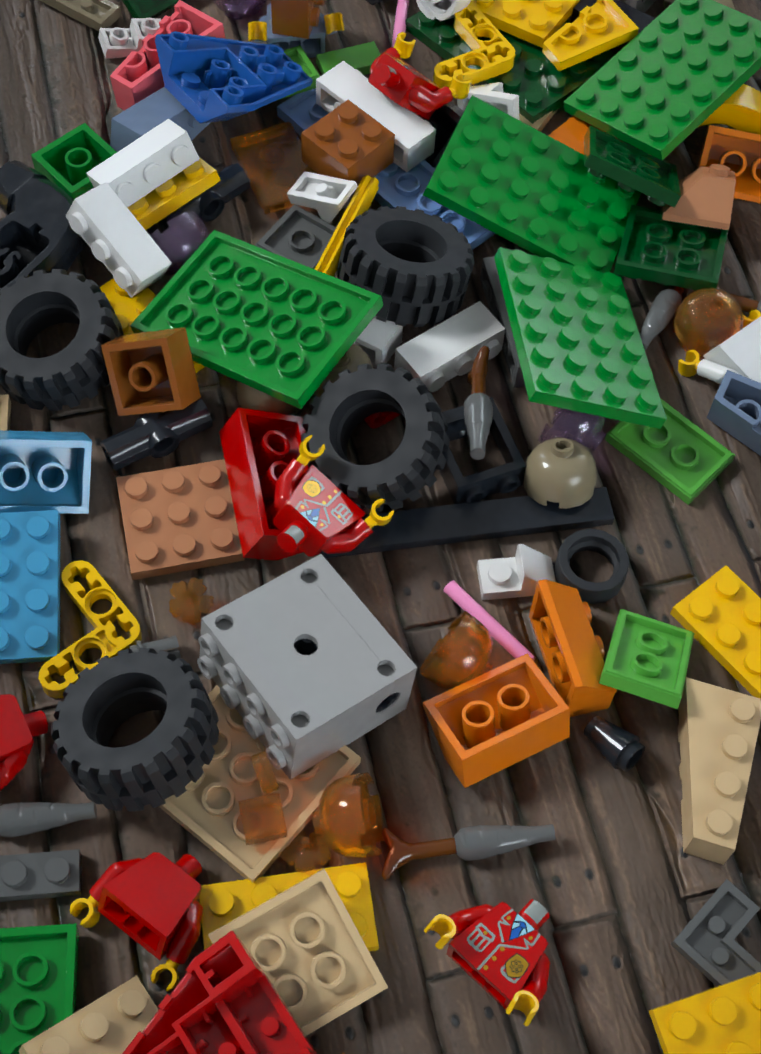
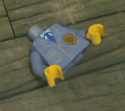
M270 3L267 5V15L262 16L259 21L248 23V41L254 40L256 43L266 41V44L277 45L283 50L301 45L308 58H314L317 54L325 53V36L332 35L337 31H344L342 13L336 12L323 15L320 12L318 27H313L309 39L272 33Z

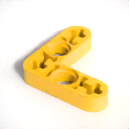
M468 5L463 10L455 13L454 29L473 51L438 63L434 67L433 82L441 88L444 86L450 88L454 74H463V81L471 80V85L504 74L514 66L515 49L481 10ZM478 37H487V38H490L491 40H489V41H482V40H479V39H477V38H478ZM477 65L480 66L481 69H470L467 66Z
M83 560L73 561L64 568L62 582L69 597L95 629L41 666L39 671L41 686L49 697L55 699L64 698L63 692L70 683L75 684L79 680L78 674H75L74 669L70 667V661L74 660L79 672L83 671L86 667L90 670L98 664V662L86 664L80 660L81 654L86 649L97 648L102 652L101 658L106 655L112 658L118 656V651L129 649V646L136 645L137 640L142 641V633L137 619L94 566ZM75 576L86 577L88 586L91 589L87 594L84 587L78 581L74 582L73 578ZM99 599H107L112 602V607L107 613L96 614L91 611L93 603ZM116 619L125 632L130 631V638L125 640L124 637L117 636L115 626L112 624ZM57 672L60 676L63 675L65 682L59 685L58 682L52 681V674Z

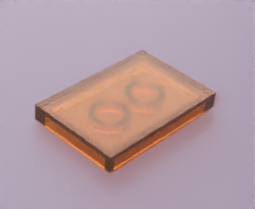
M289 121L230 138L231 148L240 166L245 170L247 177L250 179V186L264 214L292 207L294 204H291L287 193L304 171L318 174L302 161L301 141Z

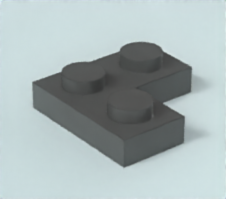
M726 879L674 939L671 945L716 986L760 972L761 963L734 940L759 911L760 907Z

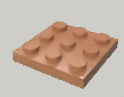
M225 459L116 477L132 580L245 560L239 539Z

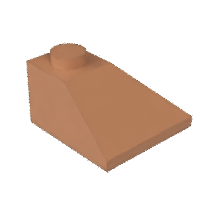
M711 164L710 167L701 166L680 180L681 197L675 208L668 204H665L663 207L661 206L662 220L729 230L736 185L734 171H730V168L725 165Z

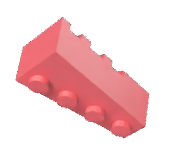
M179 0L174 6L175 12L171 16L165 15L159 22L160 28L154 35L148 34L142 40L143 47L139 51H132L110 75L117 107L125 111L165 86L155 44L156 35L170 34L177 31L186 34L226 39L223 23Z

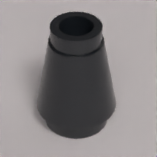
M598 715L592 718L584 729L583 734L589 738L614 769L621 768L624 772H628L637 764L645 751V746L639 742L640 737L605 719L603 720Z

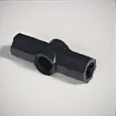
M236 163L218 172L221 179L220 182L157 222L162 232L169 238L171 236L175 237L201 219L205 222L215 220L222 213L227 202L250 188V179L247 177L245 170Z
M198 399L183 410L145 413L136 420L133 427L100 441L101 448L110 467L117 471L149 455L154 458H162L171 454L178 447L180 441L212 427V418L202 399Z

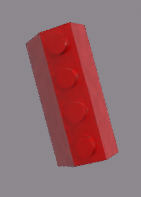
M238 407L219 431L243 558L277 561L303 553L300 548L293 553L284 551L277 542V536L281 531L273 523V518L278 512L274 506L275 483L293 458L297 460L300 455L301 435L306 433L305 428L302 426L303 417Z

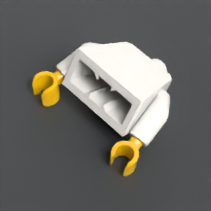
M750 311L748 318L745 315H740L737 326L739 331L704 354L703 357L705 359L700 361L699 353L696 350L687 351L686 361L683 359L678 360V372L685 377L698 374L721 385L727 370H730L761 383L760 311Z

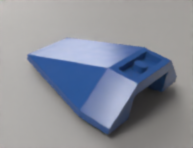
M177 31L170 34H158L155 37L165 88L199 123L233 119L309 87L313 81L299 64L291 60L281 47L274 44L186 34Z

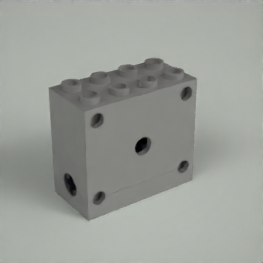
M322 554L201 618V636L198 638L200 657L197 660L201 672L207 679H213L216 682L225 704L230 709L235 708L239 712L248 734L253 739L258 738L266 748V754L271 764L277 770L282 769L290 780L337 752L344 745L350 744L407 709L418 667Z

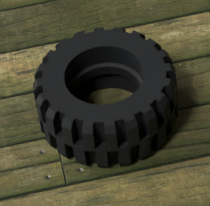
M388 206L379 207L376 211L370 209L358 215L346 228L337 268V278L381 295L383 307L376 314V319L383 322H386V320L393 321L395 325L399 326L413 324L414 327H423L426 323L435 325L443 320H447L461 308L474 266V253L466 236L462 232L458 233L457 228L450 222H443L439 216L425 214L423 210L415 209V211L408 210L406 207L397 206L395 209H390Z
M52 269V273H46L45 270L34 271L33 276L26 278L22 275L14 279L16 283L11 287H3L0 290V385L5 392L9 393L20 404L27 403L30 408L36 410H43L44 406H46L49 411L62 410L63 405H69L72 408L81 405L80 400L86 397L92 399L98 395L97 389L102 385L106 387L110 383L101 345L124 334L120 321L100 287L94 281L86 279L82 274L70 272L68 275L66 270ZM58 323L79 324V329L72 342L60 352L43 358L26 357L30 343L45 328Z
M369 363L357 366L358 371L353 373L349 369L338 373L340 379L334 383L328 380L321 387L324 390L323 394L320 397L316 395L313 397L309 404L312 408L311 415L305 414L302 426L308 433L301 435V442L306 437L313 435L307 442L306 447L310 453L314 454L325 444L323 454L316 460L309 461L308 467L314 465L358 507L364 509L366 506L371 510L372 504L376 500L385 499L384 503L375 511L382 512L384 505H388L392 510L403 507L402 501L410 498L413 502L420 498L422 495L419 490L425 485L431 488L437 481L433 474L436 469L443 470L447 461L442 451L446 452L449 450L450 439L445 433L449 428L446 418L441 412L442 409L433 395L419 378L412 376L410 371L401 367L394 370L391 364L386 363L377 364V369H373ZM386 411L396 412L404 416L406 420L405 434L399 447L392 455L381 462L371 465H357L348 460L347 445L350 435L363 419L374 413Z
M139 648V652H133L132 649L118 651V656L112 658L106 655L97 660L98 664L90 670L86 667L78 674L79 680L75 684L70 683L63 692L65 699L63 702H58L53 715L56 721H53L51 726V737L54 740L53 748L56 756L80 791L84 792L87 798L95 804H104L107 809L121 811L123 806H125L129 812L144 810V805L151 804L153 808L166 804V798L175 795L177 798L187 791L185 786L191 781L196 783L203 775L202 766L210 764L215 754L212 745H216L219 740L217 712L198 674L193 671L191 665L184 659L176 658L175 654L160 650L157 654L153 648ZM146 711H165L160 724L146 738L125 747H107L116 729L129 718Z

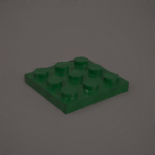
M591 125L589 126L584 136V166L587 167V171L590 174L601 179H605L607 176L618 181L617 185L628 192L634 193L637 190L646 194L647 199L658 206L663 207L665 204H668L675 208L681 197L676 165L664 159L660 160Z
M631 205L614 274L630 279L647 280L661 285H672L692 289L696 292L715 294L728 230L662 220V210Z

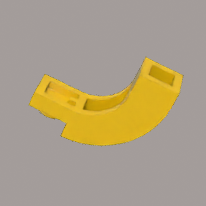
M743 84L698 127L708 124H724L739 131L761 135V92Z

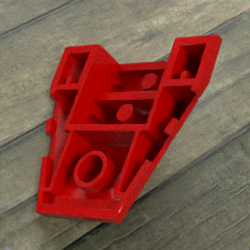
M233 930L191 961L185 969L187 971L185 976L173 992L164 997L158 1005L160 1008L143 1032L139 1031L122 1053L317 1054L267 975Z

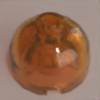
M713 287L698 289L688 294L678 306L672 323L673 332L675 330L676 336L679 338L678 343L685 351L696 350L700 358H704V354L742 330L744 323L743 311L734 296L725 290Z
M467 611L462 612L448 627L450 631L443 639L437 641L420 668L421 671L419 673L442 689L450 690L493 669V665L488 662L493 653V639L488 629Z
M368 772L348 775L334 780L322 793L319 800V810L313 811V826L316 834L323 835L326 844L335 853L346 858L378 856L383 850L376 847V842L384 841L382 836L384 825L378 794L370 795L367 785L374 784V781Z

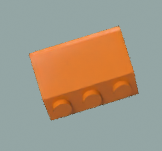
M707 125L697 169L701 166L710 167L711 164H721L729 167L730 171H734L736 178L734 198L761 204V135Z
M547 579L539 580L529 618L553 687L570 708V717L608 709L617 689L599 683L604 667L603 658L605 652L600 636H594L590 625L592 623V614L586 601L582 602L577 588Z
M528 653L423 702L424 710L444 758L464 788L570 737V708Z

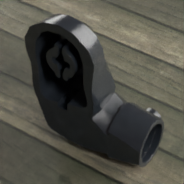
M16 160L6 162L0 168V209L6 215L0 221V290L5 286L9 288L16 283L14 279L22 275L26 278L33 276L34 271L45 270L46 273H52V269H63L67 272L75 258L87 246L81 235L73 231L68 219L65 217L74 201L63 188L52 183L45 175Z

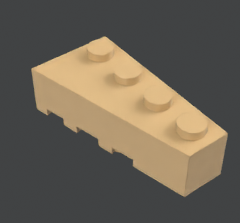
M686 677L682 699L678 707V742H680L681 754L679 771L680 780H682L683 798L681 800L683 853L724 865L736 848L761 721V699Z

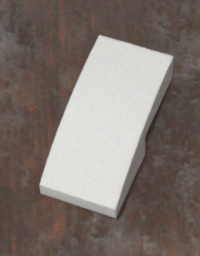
M131 18L130 28H100L98 39L105 59L127 57L132 51H139L143 47L142 40L148 34L154 35L160 28L159 22L161 19Z

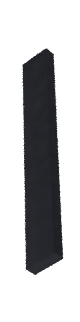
M607 487L594 488V494L590 500L580 506L567 509L559 508V503L547 501V506L537 503L529 496L400 510L394 511L392 519L388 524L384 526L375 525L372 528L373 533L352 551L336 554H326L322 551L320 554L324 558L605 526L613 524L614 514ZM390 512L377 513V515L386 517ZM365 514L362 519L365 520L370 515Z

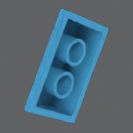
M0 430V513L58 510L60 514H89L92 440L84 432Z

